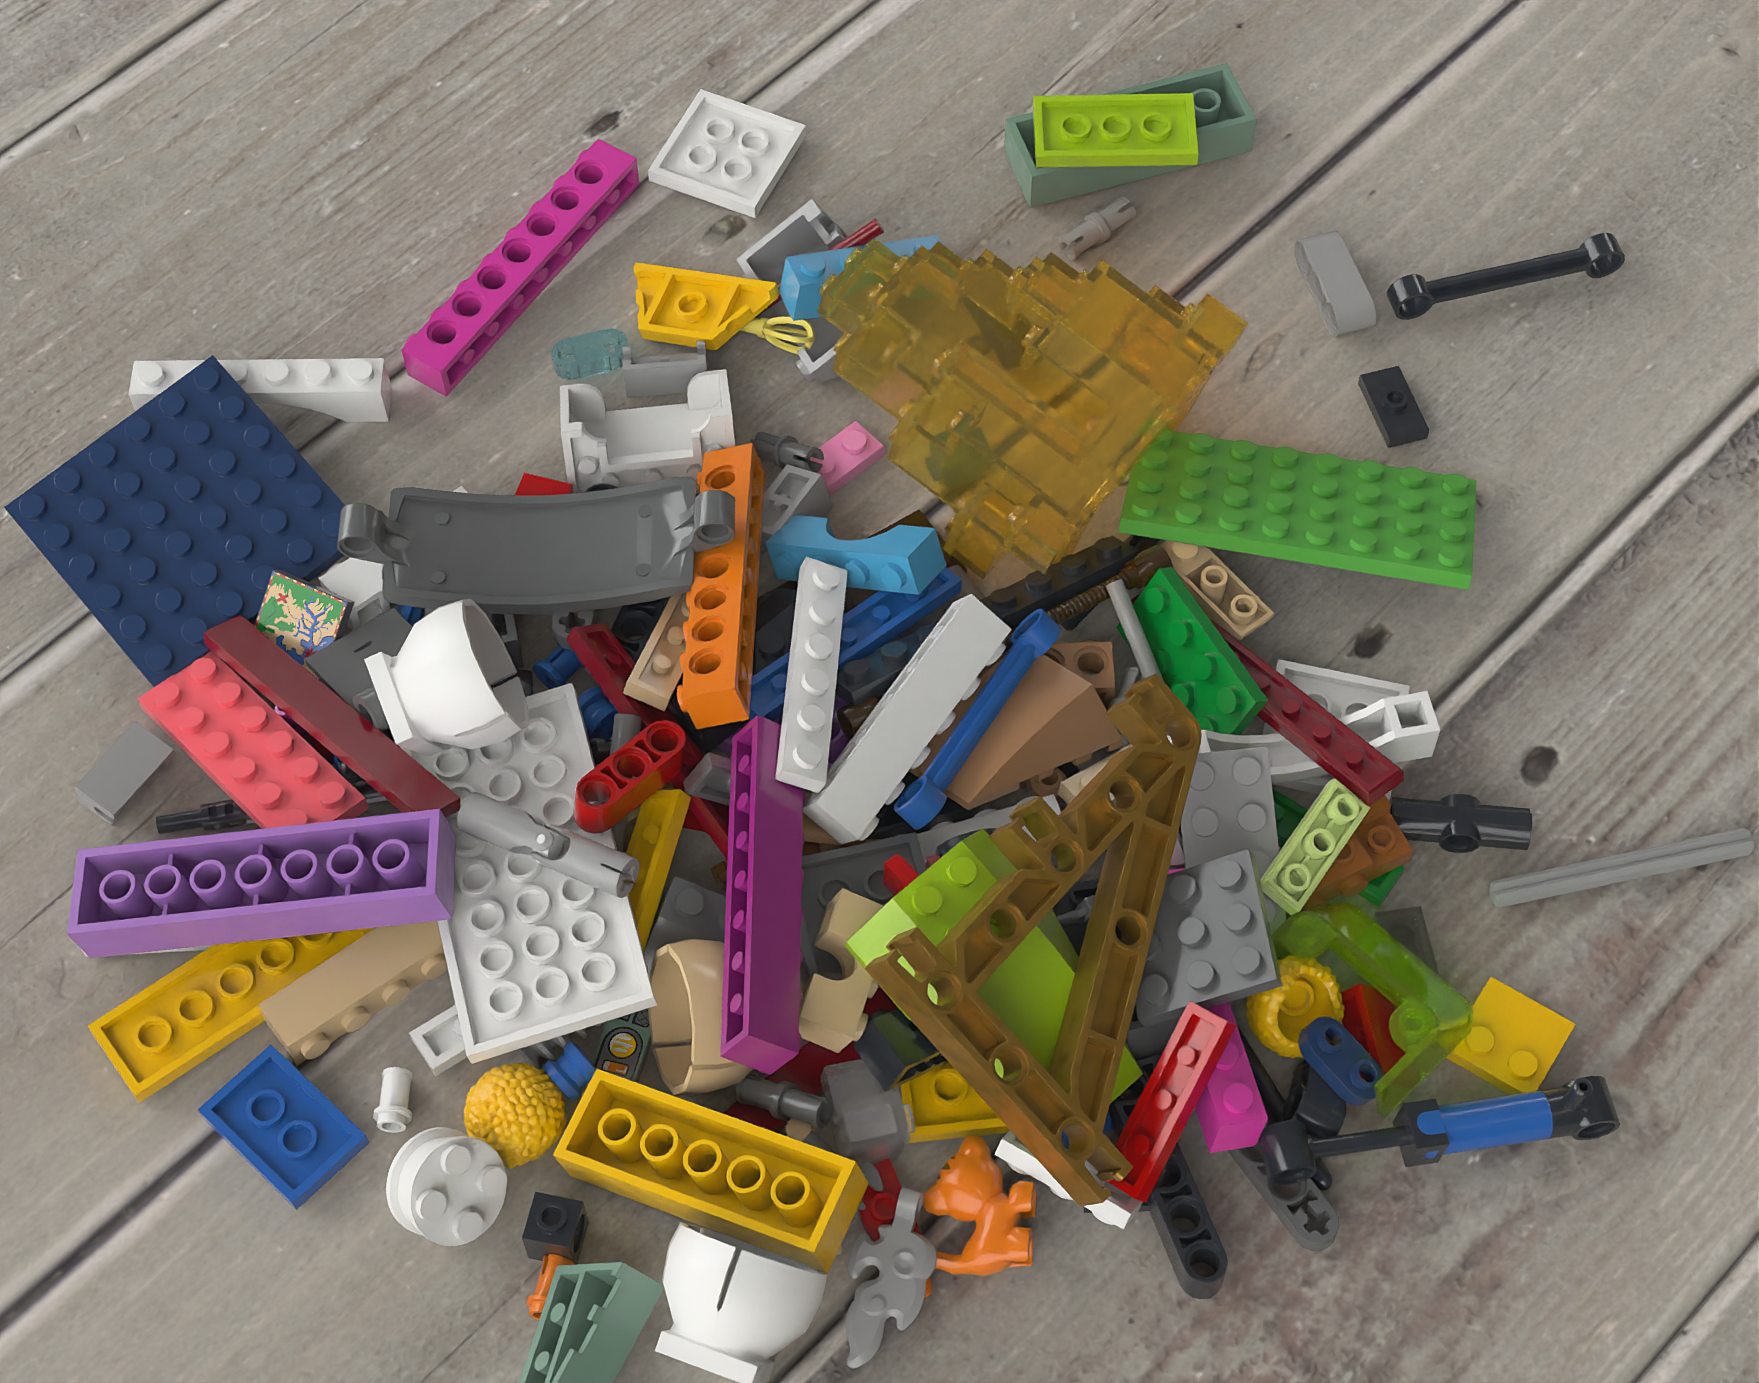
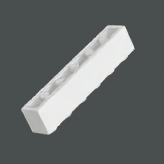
M972 594L953 602L827 771L824 787L819 793L812 791L805 801L803 812L840 844L858 839L862 841L867 838L879 822L876 814L884 803L886 805L891 804L904 789L905 784L901 781L910 768L912 770L916 769L929 755L931 749L927 745L935 734L940 735L953 722L956 714L952 710L960 699L966 700L978 688L981 679L977 676L984 666L992 665L1002 655L1006 648L1002 642L1011 631V628Z

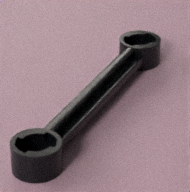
M1600 233L1585 240L1578 249L1427 282L1421 275H1407L1391 284L1387 290V298L1397 318L1410 320L1425 314L1436 303L1585 271L1591 278H1602L1618 270L1625 261V255L1613 234Z

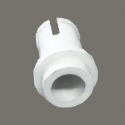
M390 1067L382 1072L380 1105L374 1110L373 1118L377 1121V1127L382 1131L391 1133L402 1132L406 1129V1124L412 1120V1112L408 1110L413 1073L408 1069Z

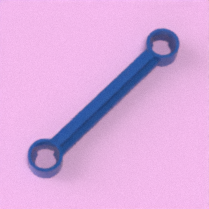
M1043 609L1035 610L1018 625L1010 639L1013 645L924 774L912 782L896 801L894 811L915 830L927 825L942 809L947 799L944 792L1034 660L1043 655L1058 639L1062 628Z

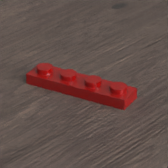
M1188 1002L1115 1145L1133 1168L1123 1180L1116 1181L1112 1179L1106 1180V1182L1138 1201L1147 1202L1237 1025L1194 1002Z

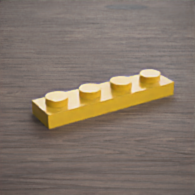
M681 789L658 790L641 804L626 852L627 855L639 861V873L636 882L625 880L634 885L628 894L643 952L691 797Z

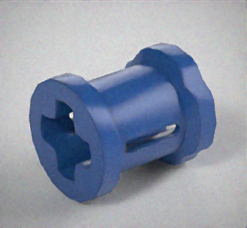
M558 643V647L544 661L540 660L532 666L536 677L548 689L566 685V681L579 668H586L579 661L574 650L565 649Z

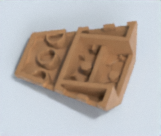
M1004 652L992 665L984 666L977 676L981 679L978 688L966 700L960 699L952 710L956 714L953 722L943 733L933 736L927 745L931 749L929 755L916 769L912 770L910 768L909 772L919 778L924 774L1007 652ZM1043 654L1034 660L944 793L947 797L970 810L1018 790L1020 782L1031 777L1040 781L1052 776L1054 768L1071 761L1076 766L1091 760V754L1094 751L1105 748L1110 752L1122 747L1123 740L1115 725L1105 715L1107 710L1094 686Z

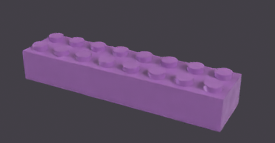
M433 809L80 849L77 851L67 935L89 958L449 920L452 919L456 834L441 810Z

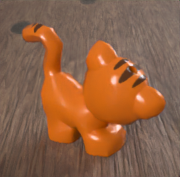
M967 1135L958 1153L952 1156L941 1168L936 1183L923 1194V1197H925L923 1207L927 1212L937 1216L950 1215L959 1221H975L976 1228L966 1243L962 1254H948L936 1251L937 1262L935 1269L937 1268L950 1274L986 1276L1007 1268L1032 1266L1034 1234L1031 1228L1020 1227V1220L1036 1216V1183L1019 1181L1012 1185L1009 1194L1005 1193L1003 1189V1169L991 1157V1150L986 1141L980 1136ZM930 1277L926 1280L925 1298L932 1293Z

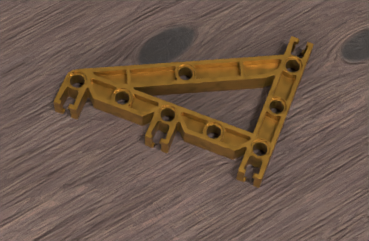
M1156 673L1133 684L1124 694L1127 699L1112 706L1105 714L1132 744L1131 747L1116 753L1059 815L1039 796L1019 805L1009 815L1012 822L997 828L989 836L991 841L1018 871L999 878L936 947L918 927L897 934L886 945L890 953L873 959L864 968L1080 1207L1104 1203L1112 1193L1107 1186L1101 1187L1085 1167L1086 1160L1098 1171L1096 1176L1100 1181L1112 1179L1121 1181L1133 1168L1128 1160L1103 1134V1129L1202 737L1201 728L1196 718ZM1166 732L1170 735L1172 744L1168 740ZM1109 792L1115 797L1116 806L1112 803ZM1023 826L1028 829L1036 842L1022 829ZM1107 849L1048 1073L976 991ZM1051 854H1053L1058 861V870L1052 864ZM991 918L998 924L999 936L994 934L991 929ZM1116 926L1121 931L1122 942L1118 939L1116 935ZM902 955L915 971L914 977L897 962ZM928 984L932 985L937 992V1004H934L928 996ZM996 1058L1003 1065V1078L995 1070ZM1063 1132L1066 1133L1069 1139L1068 1151L1062 1145L1061 1138Z

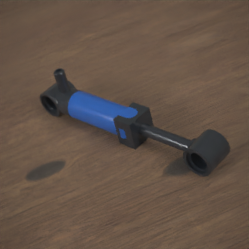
M1587 1076L1570 1081L1560 1088L1444 1105H1438L1436 1099L1403 1103L1392 1122L1393 1127L1312 1139L1310 1135H1307L1305 1124L1302 1121L1286 1120L1266 1126L1258 1141L1269 1183L1282 1186L1299 1183L1314 1176L1317 1173L1315 1159L1399 1146L1405 1167L1438 1163L1442 1155L1565 1136H1572L1575 1140H1591L1614 1132L1619 1128L1620 1121L1605 1078L1602 1076Z

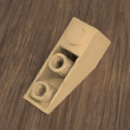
M1169 540L1160 545L1168 553L1173 564V570L1205 614L1232 636L1242 640L1274 617V613L1208 547Z

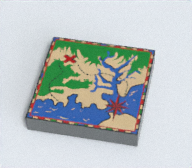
M273 570L254 626L320 680L306 665L305 658L343 637L355 602L285 571Z

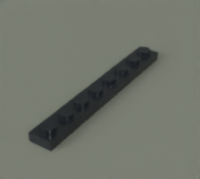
M1114 536L1101 538L1094 545L1075 554L1064 556L1059 562L1041 571L1032 572L1024 579L1006 588L997 589L979 601L1012 630L1035 610L1043 609L1046 612L1054 609V607L1063 604L1065 601L1075 596L1077 597V595L1086 592L1088 589L1118 575L1120 570L1125 568L1124 563L1135 558L1139 550ZM940 620L923 625L918 631L898 641L889 642L883 645L881 649L859 660L846 663L844 667L837 670L835 695L855 707L873 696L877 697L887 692Z

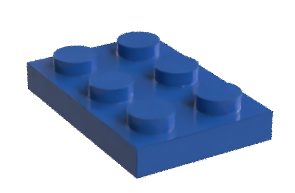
M269 1045L198 1109L201 1117L295 1210L301 1207L369 1144L367 1136L272 1045Z

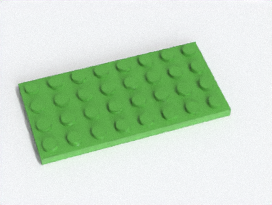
M1141 426L1118 532L1469 590L1473 571L1477 480L1468 479L1459 474L1443 475L1424 472L1416 467L1399 468L1387 466L1373 460L1356 461L1339 458L1329 453L1318 455L1296 451L1290 447L1275 448L1256 445L1247 440L1231 441L1213 438L1204 433L1187 434L1171 431L1160 426L1152 428Z

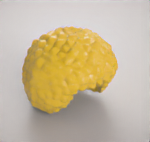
M1289 955L1284 959L1277 960L1283 986L1248 996L1246 1016L1251 1031L1262 1045L1270 1048L1271 1051L1276 1052L1279 1056L1294 1059L1296 1057L1304 1058L1298 1044L1301 1030L1319 1017H1330L1342 1024L1345 1008L1342 1004L1340 985L1336 982V976L1331 974L1330 967L1322 966L1315 958L1310 959L1305 956ZM1325 1035L1326 1040L1329 1043H1332V1041Z
M526 1063L503 1064L500 1067H493L491 1071L485 1072L480 1077L478 1082L470 1088L466 1096L464 1125L469 1135L468 1137L479 1139L490 1145L500 1156L503 1165L509 1169H513L515 1166H522L530 1160L534 1161L543 1156L561 1137L567 1123L565 1102L563 1101L562 1093L558 1090V1086L544 1070L537 1069V1067L527 1065Z

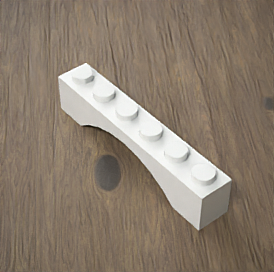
M384 358L218 360L255 403L283 404L307 408L331 415L346 422L389 421L392 387ZM205 360L134 361L129 397L135 411Z
M1428 691L1383 698L1362 710L1339 719L1393 763L1432 757L1440 732ZM1201 730L1202 737L1198 753L1268 746L1272 784L1329 775L1328 772L1279 733L1269 735H1231ZM1167 736L1168 740L1172 744L1171 737Z

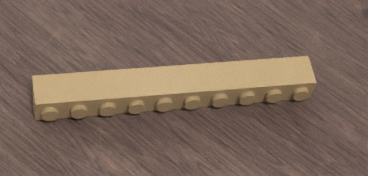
M669 781L659 790H674L675 788ZM641 804L628 814L623 852H626ZM438 921L377 927L260 1003L258 1006L267 1025L294 1063L299 1065L306 1059L311 1060L319 1057L329 1048L330 1043L347 1032L358 1031L368 1023L370 1017L386 1006H394L402 1002L409 995L410 990L425 980H432L441 976L448 967Z

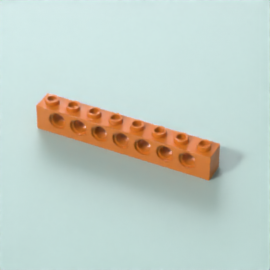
M753 443L704 453L702 471L697 473L700 493L708 490H722L735 497V535L733 540L727 544L695 553L693 584L691 590L686 592L689 619L683 623L686 652L680 655L683 685L677 687V698L682 712L689 713L696 729L748 720L750 714L766 476Z

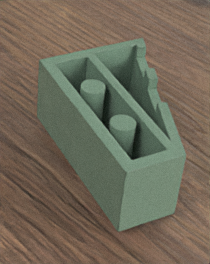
M624 1262L557 1266L519 1383H614L663 1292L664 1285Z

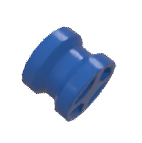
M600 686L593 687L578 698L585 728L589 738L605 736V739L608 740L612 737L614 717L620 713L603 694Z
M572 1040L564 1046L563 1054L557 1060H548L542 1066L553 1082L573 1102L582 1095V1088L590 1082L596 1069H598L592 1060Z

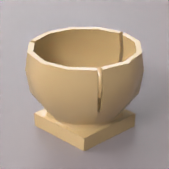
M688 939L667 944L658 949L655 954L649 974L657 1006L648 1008L652 1045L678 1044L692 1041L690 1045L654 1048L653 1050L661 1078L673 1095L698 1096L740 1083L753 1070V1068L720 1057L724 943L721 941Z

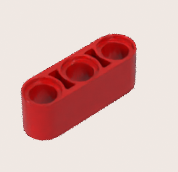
M656 721L583 776L577 783L575 793L574 820L578 827L585 832L593 834L609 830L676 777L681 771L686 742L683 729L672 721ZM657 749H665L668 750V752L659 751ZM624 775H632L637 778H627ZM589 802H601L602 805H593Z

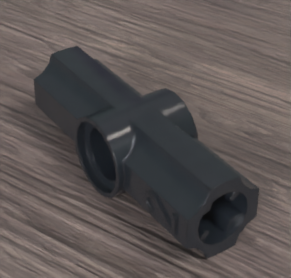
M1467 794L1447 795L1441 798L1440 801L1391 798L1390 813L1407 840L1439 843L1443 850L1452 853L1472 852L1478 849L1479 846L1528 850L1532 831V813H1530L1529 808L1481 805L1476 797Z

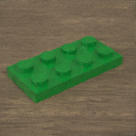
M1159 568L1134 602L1133 607L1163 680L1196 718L1201 730L1241 735L1267 703L1268 699L1173 568ZM1120 622L1117 625L1116 629L1119 631V633L1131 649V646L1128 642V639Z

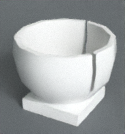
M472 599L460 600L438 607L416 622L397 656L391 657L383 652H379L364 659L396 745L429 757L444 750L442 743L467 749H476L502 742L529 726L528 705L520 678L515 677L498 687L491 688V685L516 674L517 671L491 621Z
M680 1222L668 1245L662 1278L674 1324L670 1330L661 1331L655 1351L739 1383L769 1382L775 1362L770 1361L769 1357L775 1355L806 1332L822 1302L827 1275L823 1271L722 1233Z

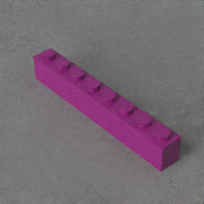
M757 715L732 738L720 1057L771 1075L799 1054L802 1041L799 1032V1008L802 1003L800 966L803 952L800 949L801 924L804 916L801 908V886L804 880L802 846L805 840V833L802 830L805 794L803 793V788L775 780L781 725Z

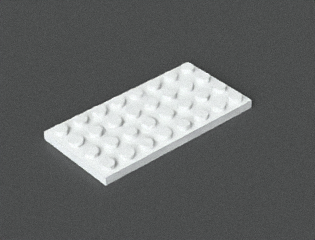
M572 683L525 697L528 705L529 726L502 742L476 749H467L442 743L444 750L429 757L400 746L402 750L458 795L461 805L471 793L478 792L529 813L541 827H544V824H554L617 850L612 828L603 833H588L580 829L574 820L577 783L596 766L577 693ZM589 802L593 805H602L601 802ZM459 811L446 818L456 834L452 919L438 921L465 1051L472 1064L657 1006L629 894L623 898H618L537 863L530 855L507 851L460 831L457 827ZM563 837L564 853L557 860L563 858L569 850L570 839Z

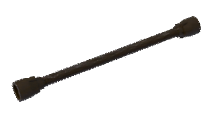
M1154 545L1124 563L1125 568L1120 570L1118 575L1088 589L1086 592L1077 595V597L1075 596L1065 601L1063 604L1054 607V609L1046 611V613L1059 625L1065 622V620H1069L1075 615L1109 599L1110 595L1106 585L1122 579L1126 589L1136 588L1138 590L1148 585L1159 568H1173L1172 561L1163 547ZM1013 628L1002 643L1006 646L1004 652H1008L1013 645L1010 639L1016 628ZM883 695L876 698L873 696L855 707L848 704L836 711L839 726L849 740L853 738Z

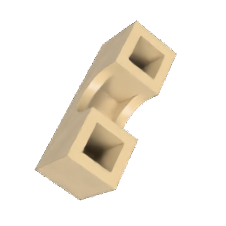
M844 888L827 904L814 946L831 953L837 958L842 968V980H830L814 973L800 987L802 1003L799 1008V1032L801 1037L837 1053L852 1040L857 1042L862 1036L868 1020V1015L863 1013L867 998L871 999L878 988L877 982L844 944L884 907Z

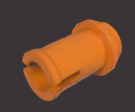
M549 1254L543 1258V1265L533 1295L528 1296L526 1302L530 1307L528 1314L538 1321L556 1267L574 1265L573 1261L566 1257Z

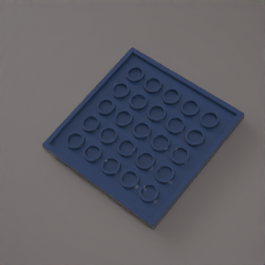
M213 355L4 507L153 688L212 651L204 644L203 632L238 615L243 616L254 625L273 570H282L310 582L345 556L337 548L340 512L345 506L344 503Z

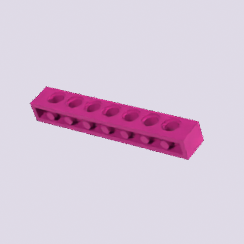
M597 139L588 150L581 152L576 163L564 176L562 175L556 179L552 189L540 201L535 202L531 206L526 217L516 227L511 228L507 232L504 240L492 253L487 254L482 259L479 267L467 280L459 283L454 294L442 307H438L433 311L429 321L418 333L411 335L407 339L404 348L401 350L407 375L447 397L640 185L637 158L600 139Z

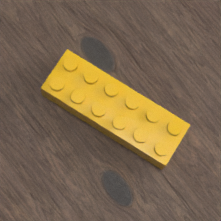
M596 1069L553 1153L556 1160L573 1178L828 1273L869 1184L854 1160L600 1069Z

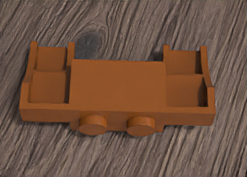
M1385 795L1369 806V811L1300 912L1293 916L1286 912L1287 921L1301 914L1304 918L1313 916L1327 906L1328 901L1342 894L1344 897L1354 896L1368 886L1369 881L1412 860L1413 849L1391 815V804ZM1314 841L1315 847L1319 850L1317 843Z

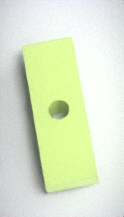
M1336 778L1329 781L1260 879L1262 892L1291 916L1299 913L1370 807ZM1314 841L1317 843L1319 850L1315 847Z

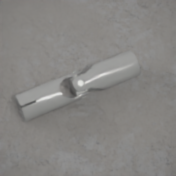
M478 792L471 793L460 807L457 827L460 831L516 854L530 855L537 863L618 898L625 897L634 886L622 878L634 883L636 882L639 873V861L632 856L554 824H544V827H541L529 813ZM563 837L570 839L569 850L563 858L557 860L564 853Z

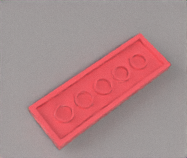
M213 651L197 659L182 671L170 676L138 698L142 709L261 829L353 819L369 809L365 797Z

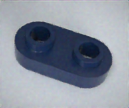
M1319 1017L1301 1030L1298 1044L1302 1056L1341 1099L1351 1105L1360 1106L1380 1095L1385 1083L1380 1065L1339 1021L1330 1017ZM1325 1035L1333 1042V1045L1326 1040ZM1359 1071L1362 1073L1366 1081H1364L1361 1078Z

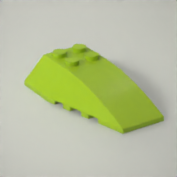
M984 829L959 842L894 896L844 944L863 968L873 959L890 953L886 945L897 934L918 927L936 947L999 878L1018 871L991 841L990 835ZM1052 909L976 991L1048 1073L1079 960L1077 953ZM991 918V929L994 934L999 936L998 924ZM902 955L897 962L914 977L915 971ZM928 984V996L934 1004H937V992L932 985ZM1126 1042L1110 1104L1143 1074ZM996 1058L995 1070L1003 1078V1065Z

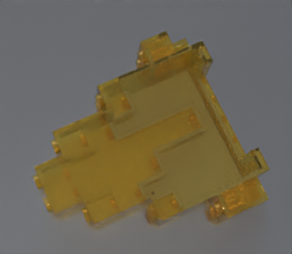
M875 238L863 250L857 247L852 251L844 263L845 269L838 276L833 273L825 280L819 290L822 298L817 311L818 314L844 333L833 348L837 355L832 370L899 421L888 438L892 445L887 459L953 508L956 514L945 527V531L949 533L943 549L983 580L1008 551L1034 571H1040L1044 575L1053 564L1060 562L1064 556L1073 554L1095 513L1165 429L1168 428L1171 431H1175L1187 417L1212 373L1236 346L1249 324L1208 293L1197 306L1190 302L1186 307L1156 285L1146 293L1103 260L1091 272L1084 269L1079 273L1050 252L1043 261L1036 256L1025 269L1022 266L1013 269L987 248L976 260L969 258L967 261H964L937 241L930 250L921 245L911 257L905 254L900 258Z

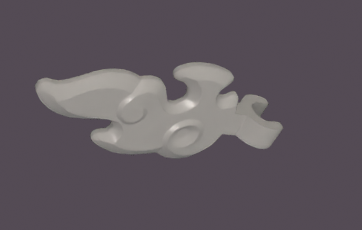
M902 1187L893 1224L881 1225L878 1228L880 1238L875 1242L870 1240L869 1235L862 1233L855 1241L850 1252L848 1270L852 1278H858L861 1271L870 1265L877 1266L880 1272L877 1279L863 1282L857 1287L854 1301L847 1311L845 1327L850 1346L847 1365L852 1369L866 1364L877 1353L883 1338L885 1321L889 1317H895L897 1319V1328L905 1330L914 1322L923 1306L926 1280L935 1269L937 1254L935 1247L927 1238L913 1232L925 1197L920 1192Z

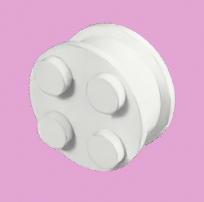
M446 1127L431 1128L418 1133L408 1140L395 1156L387 1177V1201L394 1218L407 1230L422 1235L428 1240L443 1246L463 1245L481 1236L499 1215L506 1195L507 1175L500 1156L487 1143L473 1137H468L455 1129Z

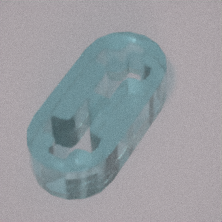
M613 328L563 339L555 344L551 351L554 371L563 379L576 380L623 367L622 347H628V339L623 332ZM613 346L615 352L608 353L606 347ZM573 356L576 361L568 363L565 357Z

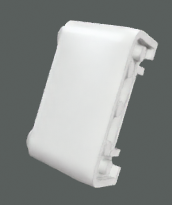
M727 370L705 371L692 377L687 386L688 403L605 411L602 393L592 385L573 384L560 386L562 446L567 482L573 484L574 493H583L589 487L600 483L621 488L673 477H692L696 484V494H700L697 473L702 471L704 453L735 446Z

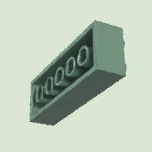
M1228 63L1102 94L1193 93L1199 152L1197 165L1252 151L1257 119ZM1033 112L1005 119L1004 153L1030 208L1197 166L1036 168Z

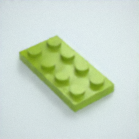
M1193 93L1033 96L1036 168L1197 165L1199 152Z

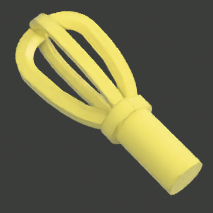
M778 316L771 319L764 317L760 319L754 318L740 330L756 334L774 346L798 354L797 351L802 347L785 343L779 339L805 343L804 346L810 350L816 336L814 328L808 320L793 321L791 316ZM789 323L802 325L806 330L775 324ZM777 331L787 332V333H793V334L803 335V336H807V337H797V336H792V335L780 333V332H777Z

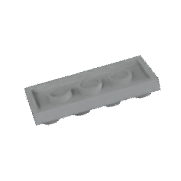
M1268 746L1198 753L1181 819L1185 869L1249 849L1255 856L1259 879H1261L1278 855L1279 846ZM1263 892L1271 934H1288L1286 911Z

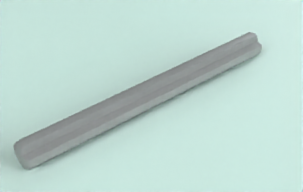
M1749 829L1732 830L1494 880L1490 883L1489 896L1495 907L1510 906L1750 855L1755 848V841Z

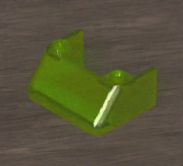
M1338 902L1297 912L1290 916L1272 934L1277 960L1284 959L1289 955L1310 959L1321 955L1329 948L1398 1007L1390 1018V1035L1393 1041L1406 1054L1374 1085L1377 1113L1384 1119L1472 1030L1473 1009L1470 1002L1362 910L1351 903Z

